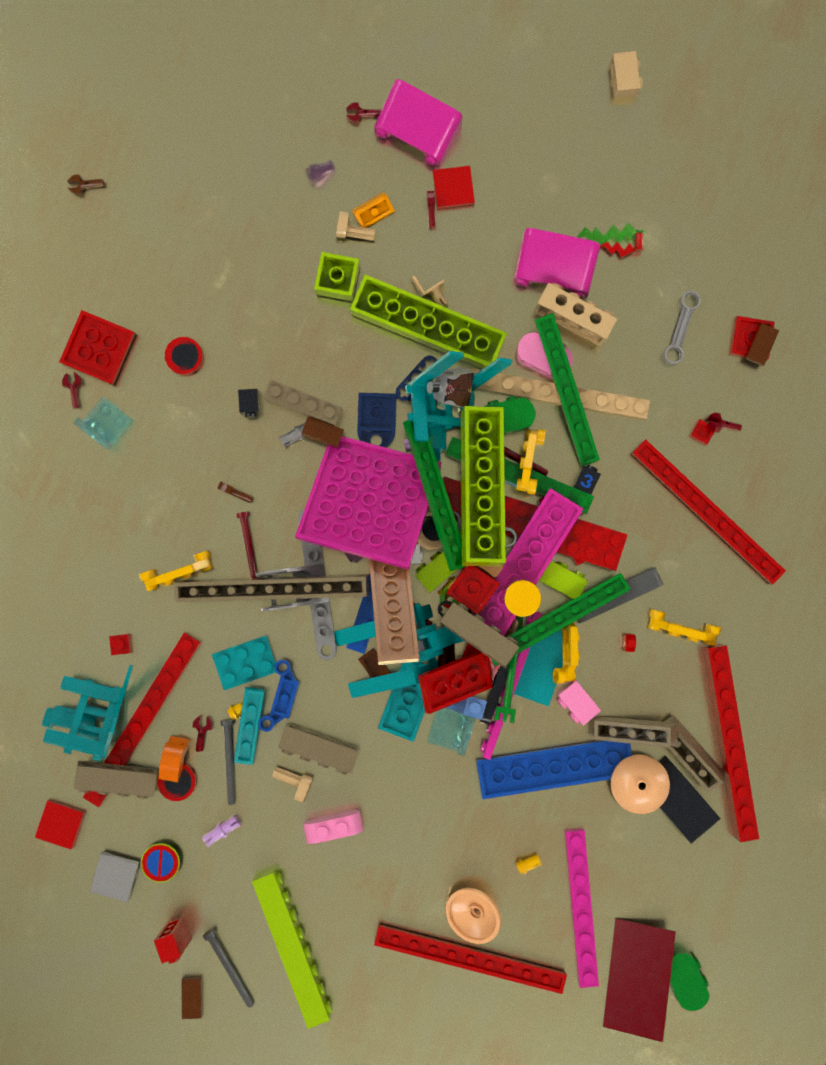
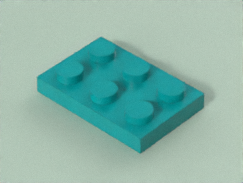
M267 635L212 654L224 691L276 673V660Z

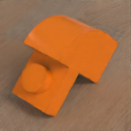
M170 736L168 743H165L159 767V779L173 782L179 781L183 770L184 756L189 746V739Z

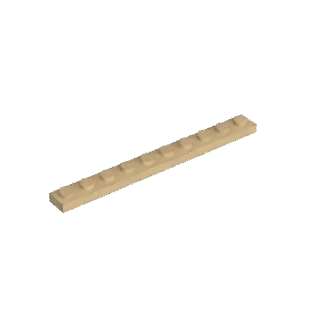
M464 367L466 369L473 371L474 375L481 371L478 369ZM498 373L476 389L561 405L555 384L551 382ZM577 387L584 409L642 420L647 419L650 400Z

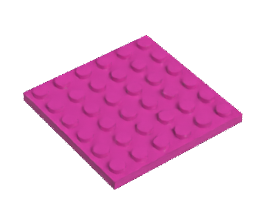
M344 436L341 437L338 448L327 445L295 535L296 539L409 570L429 507L413 455ZM437 461L439 469H441L442 462Z

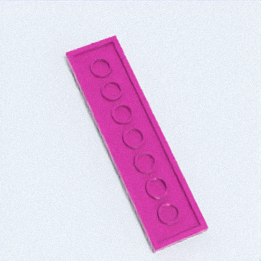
M551 488L549 489L510 551L503 569L495 578L501 584L479 614L485 620L484 623L489 627L494 625L501 630L500 634L502 636L505 635L516 615L508 610L505 604L504 596L507 588L518 580H527L535 585L537 584L580 516L583 508Z

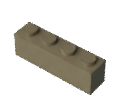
M271 379L263 396L268 402L336 427L343 413V408Z
M453 602L441 619V625L506 669L519 650V646L516 645L518 642L510 636H507V638L500 634L501 630L494 625L490 627L484 623L485 620L478 614L473 616L467 612L469 609L463 604L459 603L457 605Z
M674 715L665 720L664 722L678 723L677 744L668 747L669 750L709 793L724 783L725 772Z
M600 717L594 720V740L672 747L677 744L678 723Z
M288 723L284 728L278 748L282 749L281 752L284 754H297L301 760L307 762L314 760L318 762L317 765L324 768L334 767L336 772L347 775V772H352L359 752V748Z
M78 760L73 789H77V791L82 793L97 791V793L102 795L117 793L118 796L122 797L137 795L138 798L147 799L154 796L157 769Z

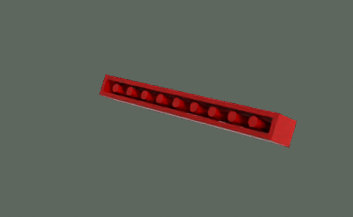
M723 644L702 647L722 768L725 772L724 780L734 838L739 842L759 840L728 647Z

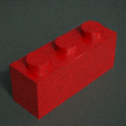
M184 917L166 923L154 939V944L162 964L165 962L172 964L180 960L192 939Z

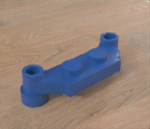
M285 659L279 660L275 664V671L281 677L271 712L259 720V728L265 732L272 730L275 724L282 719H289L300 681L296 680L290 662ZM282 663L286 664V670L281 669ZM265 720H269L271 724L266 725Z

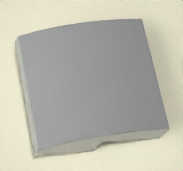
M102 852L95 871L91 892L128 903L133 882L136 879L139 862Z

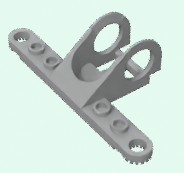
M305 509L301 510L298 515L299 524ZM301 540L305 566L256 573V577L268 576L270 578L272 575L291 572L293 577L326 576L322 546ZM329 598L296 599V603L277 606L276 599H271L272 606L261 608V612L310 605L318 656L323 660H330L336 655L337 648ZM324 645L332 647L331 655H323L321 650Z

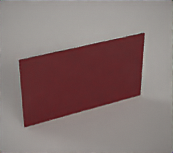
M616 918L603 1027L663 1042L676 931Z

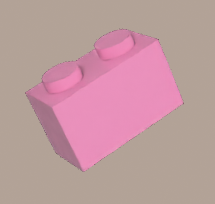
M576 680L567 684L557 693L559 696L557 701L564 709L568 707L572 712L570 717L576 724L580 722L584 726L601 712L599 707Z

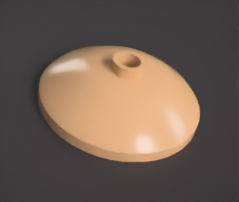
M638 754L626 757L617 764L612 773V794L617 803L629 812L636 814L653 812L662 806L668 797L670 781L667 771L660 762L650 756ZM639 783H645V788L639 789Z
M462 888L454 892L448 899L446 904L447 920L458 936L474 944L488 943L496 937L501 928V915L497 905L487 894L474 888Z

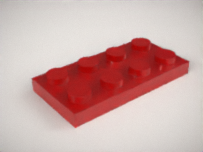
M480 651L418 675L425 713L428 714L493 688L488 658Z

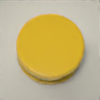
M518 580L509 585L505 592L504 600L506 607L512 614L519 617H527L538 610L541 604V594L537 586L532 582Z

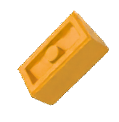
M382 192L351 211L360 227L366 228L395 210L387 194Z

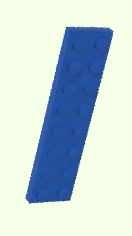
M599 740L491 757L490 760L486 758L478 759L476 762L482 799L610 780L617 764L626 757L632 756L630 743Z

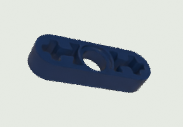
M425 356L396 388V397L399 401L407 402L411 399V394H408V397H400V390H405V386L408 385L405 383L407 381L410 382L414 374L422 373L418 369L421 367L423 370L426 367V361H433L435 363L437 359L434 356Z

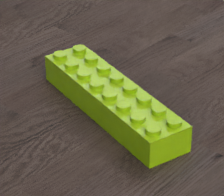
M366 274L350 308L351 315L445 354L449 351L462 352L464 357L460 360L482 369L497 359L507 335L502 330Z
M464 406L461 411L462 566H502L506 563L503 407Z

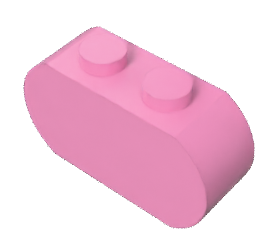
M536 332L526 334L522 337L516 349L519 363L553 379L539 334ZM563 343L571 367L573 356L570 349L566 348V345Z
M357 809L320 816L303 822L307 844H316L348 837L364 830L360 810Z

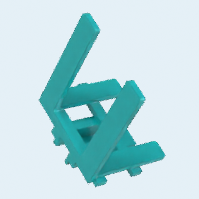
M447 352L405 386L406 394H411L412 413H408L407 417L408 421L413 422L415 441L426 442L429 435L437 461L441 460L440 453L447 449L446 429L450 430L454 426L461 427V418L453 417L452 405L438 401V409H436L434 393H428L427 384L464 357L462 352ZM498 358L473 376L469 406H474L475 394L473 391L510 366L512 359Z
M420 603L413 605L415 623H418L419 629H416L417 640L422 639L425 648L418 651L419 662L404 663L406 670L348 683L351 697L365 696L415 684L417 688L420 687L418 675L438 668V660L435 657L444 654L443 648L455 643L464 642V640L445 627L437 629L436 624L426 626L425 620L433 617L430 604L422 607ZM374 621L334 631L337 646L376 637ZM428 660V664L419 667L420 662Z
M133 665L128 667L122 688L116 686L110 688L95 684L93 680L86 679L84 681L64 676L60 689L80 694L77 709L55 705L54 709H46L42 726L53 729L55 725L70 729L68 734L46 729L43 742L63 747V753L71 755L72 750L94 755L92 760L100 762L101 758L105 759ZM88 697L110 702L108 710L87 705ZM95 722H104L102 728L94 727Z

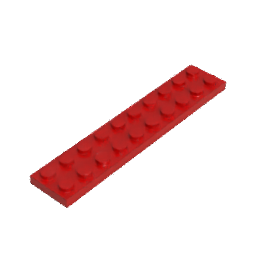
M444 476L443 482L452 511L458 513L460 518H462L461 481ZM505 496V528L513 529L517 536L516 540H518L539 506ZM577 519L556 553L616 571L628 534ZM505 531L506 537L514 539L510 531Z

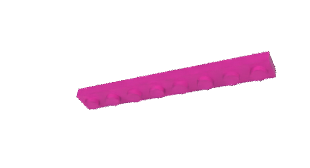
M536 611L534 614L527 616L525 624L529 625L538 620L543 613ZM530 648L518 654L512 697ZM506 686L503 687L500 695L502 699L500 704H497V707H503ZM500 713L499 721H496L494 718L493 723L490 722L486 733H489L487 741L483 740L480 747L483 758L491 759L504 723L502 722V713Z
M565 830L578 983L580 988L598 987L599 980L585 830Z

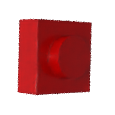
M130 634L109 636L111 655L132 653Z

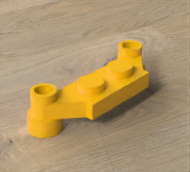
M526 430L523 452H526V456L521 457L520 469H523L522 479L517 481L516 490L526 491L527 494L535 495L537 479L530 478L536 444L544 445L546 430Z
M208 550L193 555L195 559L193 564L156 576L154 569L140 573V579L144 581L146 590L151 591L158 588L157 584L163 583V586L172 584L174 579L180 576L182 580L192 577V572L201 570V572L211 570L212 566Z
M655 609L650 610L648 628L659 631L661 628L669 631V635L680 637V634L685 635L690 641L698 642L700 639L704 640L703 643L715 646L717 636L721 633L722 628L712 624H706L705 631L665 621V612Z
M575 623L562 629L563 667L553 670V681L556 684L574 682L576 679L575 669L580 660V653L578 651L580 635Z

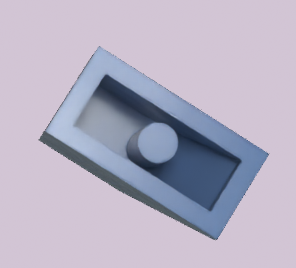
M474 695L446 708L482 720L487 700Z

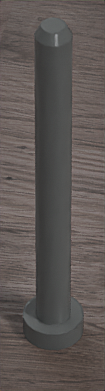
M225 719L220 722L221 726H224L227 803L234 805L235 787L231 727L234 725V719Z
M215 929L209 930L202 936L203 939L209 941L246 1006L252 1007L254 1002L216 939L215 935L217 933Z

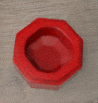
M635 634L624 635L623 649L625 652L635 651Z

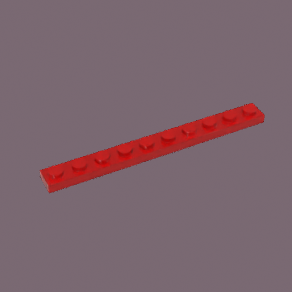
M646 439L631 453L767 582L773 585L785 573L786 570Z
M186 632L183 633L104 763L126 765L201 644V641ZM89 791L83 796L85 800L98 808L101 807L107 795L99 794L97 791Z
M380 924L374 941V946L563 994L567 978L566 972Z

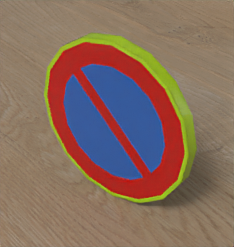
M164 843L154 844L147 848L141 859V867L145 876L151 881L158 883L167 882L172 879L180 866V858L177 851L172 846Z

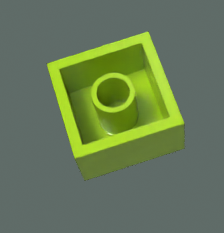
M321 252L314 286L315 294L353 302L360 268L359 259Z

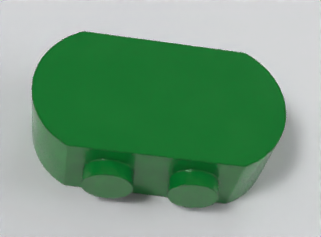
M511 396L507 397L506 401L503 402L493 400L487 402L488 405L484 406L503 407L504 435L529 429L536 416L533 404L523 397Z
M674 948L670 986L676 1000L683 1009L688 1011L700 1010L709 1000L710 994L707 987L710 985L708 980L699 971L702 967L697 957H693L686 949Z

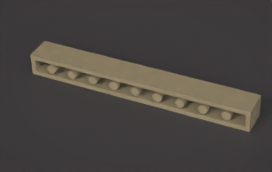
M370 574L181 580L174 583L175 602L367 597L371 594Z

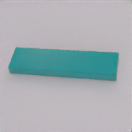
M245 687L234 763L253 765L264 689Z

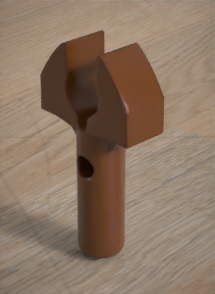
M79 174L71 176L67 181L69 184H80L76 188H68L76 196L83 195L85 188L103 187L105 185L103 179L84 181Z
M221 481L217 487L248 503H251L253 500V496Z

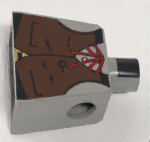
M464 367L448 369L439 375L436 381L428 382L427 391L428 393H434V399L441 403L463 408L464 406H469L474 372Z

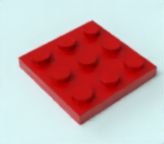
M81 310L59 363L114 385L136 333Z

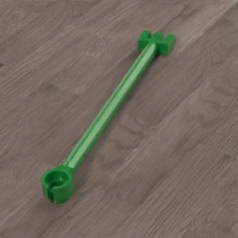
M516 616L518 620L516 631L522 629L523 617ZM518 654L512 658L508 666L503 707L496 706V721H499L500 713H502V722H507L508 714L511 715L510 723L515 722L516 709H511L510 707Z

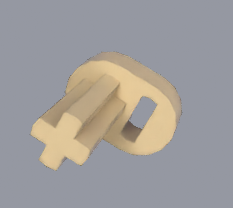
M339 212L336 238L345 239L347 236L374 241L375 229L348 225L349 212Z
M276 766L272 777L298 787L294 800L304 803L313 777L305 774L300 776Z

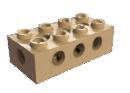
M548 283L534 310L535 313L541 316L554 313L558 325L600 347L607 340L617 321L612 312L598 309L595 303L581 300L579 295L564 291L563 287L556 283Z

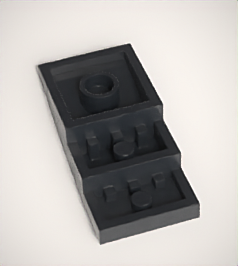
M665 755L658 762L667 771L670 789L667 799L659 808L689 843L692 844L721 818ZM643 782L639 783V784L642 786V788L644 789V788H645V783H643Z

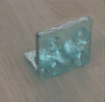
M102 397L84 420L78 417L74 424L103 448L109 450L132 423V419L108 399Z
M448 708L436 711L427 742L454 750L458 755L465 756L476 718L463 715Z

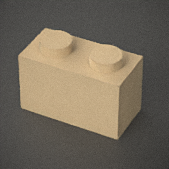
M636 51L613 53L610 63L614 98L637 96L642 88V77H639L638 72L640 70V58H637Z

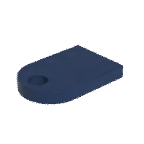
M358 393L357 434L360 441L371 444V438L379 436L382 439L379 446L387 448L392 444L396 433V394Z

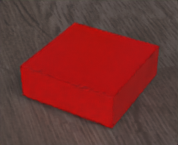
M699 419L690 437L704 445H708L714 432L707 427V422Z

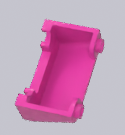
M396 79L375 123L374 131L381 138L393 135L422 151L427 163L433 166L436 164L440 167L462 128L463 116L449 105L403 80Z
M526 228L524 230L514 282L524 287L533 282L546 285L548 283H556L565 289H570V292L579 295L580 299L588 297L600 244L587 239L535 228Z

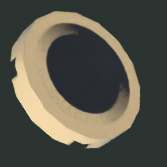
M428 512L426 513L418 543L428 550H438L442 548L432 514Z

